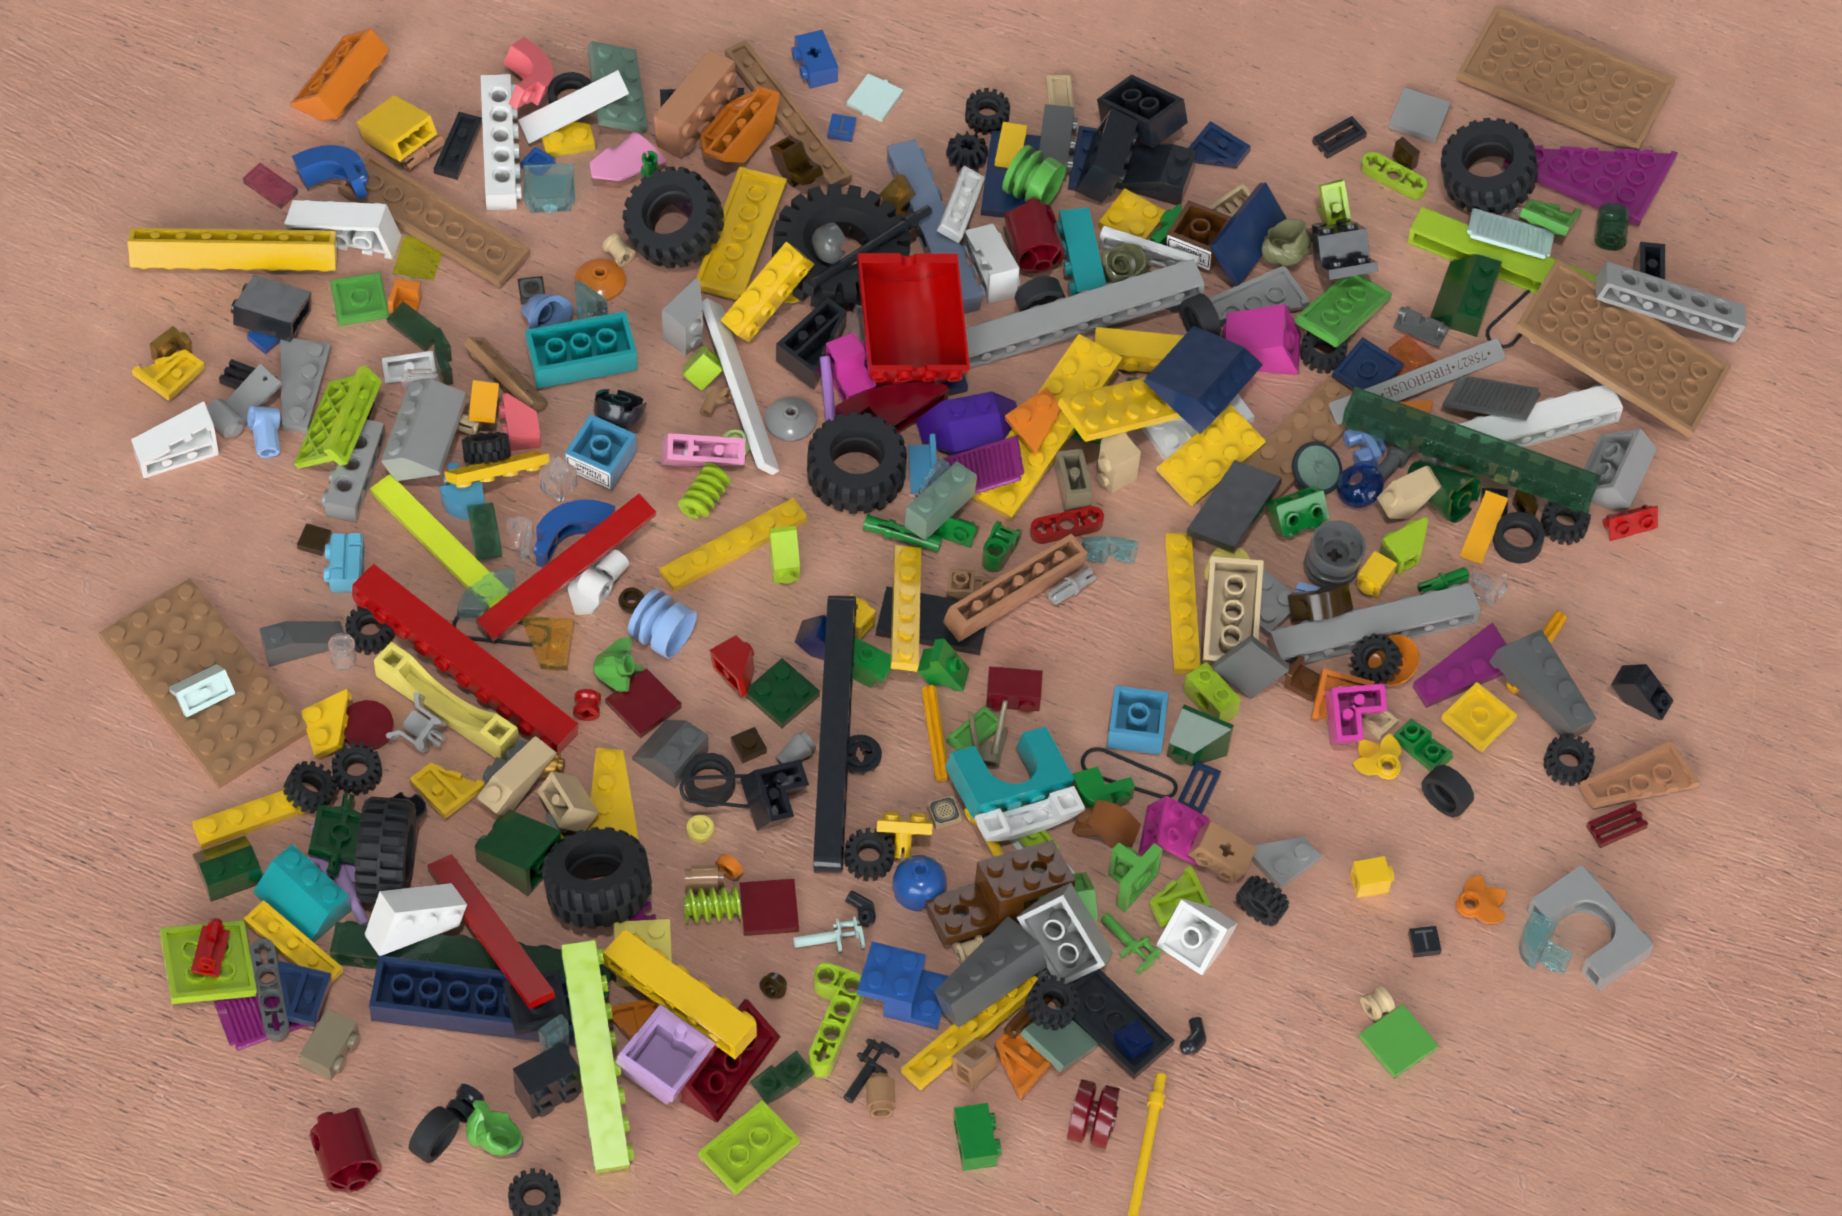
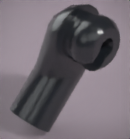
M1194 1017L1188 1021L1191 1034L1186 1040L1181 1041L1179 1045L1184 1055L1195 1054L1206 1044V1033L1201 1017Z

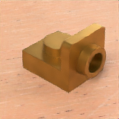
M174 326L149 343L151 356L154 360L161 357H169L178 349L180 351L186 349L192 354V341L185 332L178 331Z

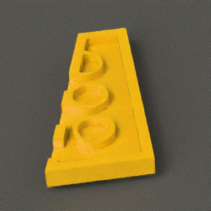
M596 748L590 799L599 813L587 828V831L591 827H598L599 829L612 827L615 831H619V829L629 833V836L633 835L639 840L624 751Z

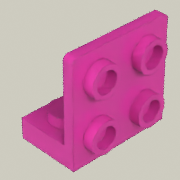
M1165 796L1147 806L1138 853L1144 855L1155 843L1162 849L1198 866L1199 864L1188 853L1199 829L1209 822V818Z

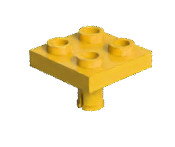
M883 811V815H878L877 832L896 833L894 858L901 859L902 847H904V859L912 856V834L932 835V818H927L926 813L914 812L911 813L910 817H902L900 812Z

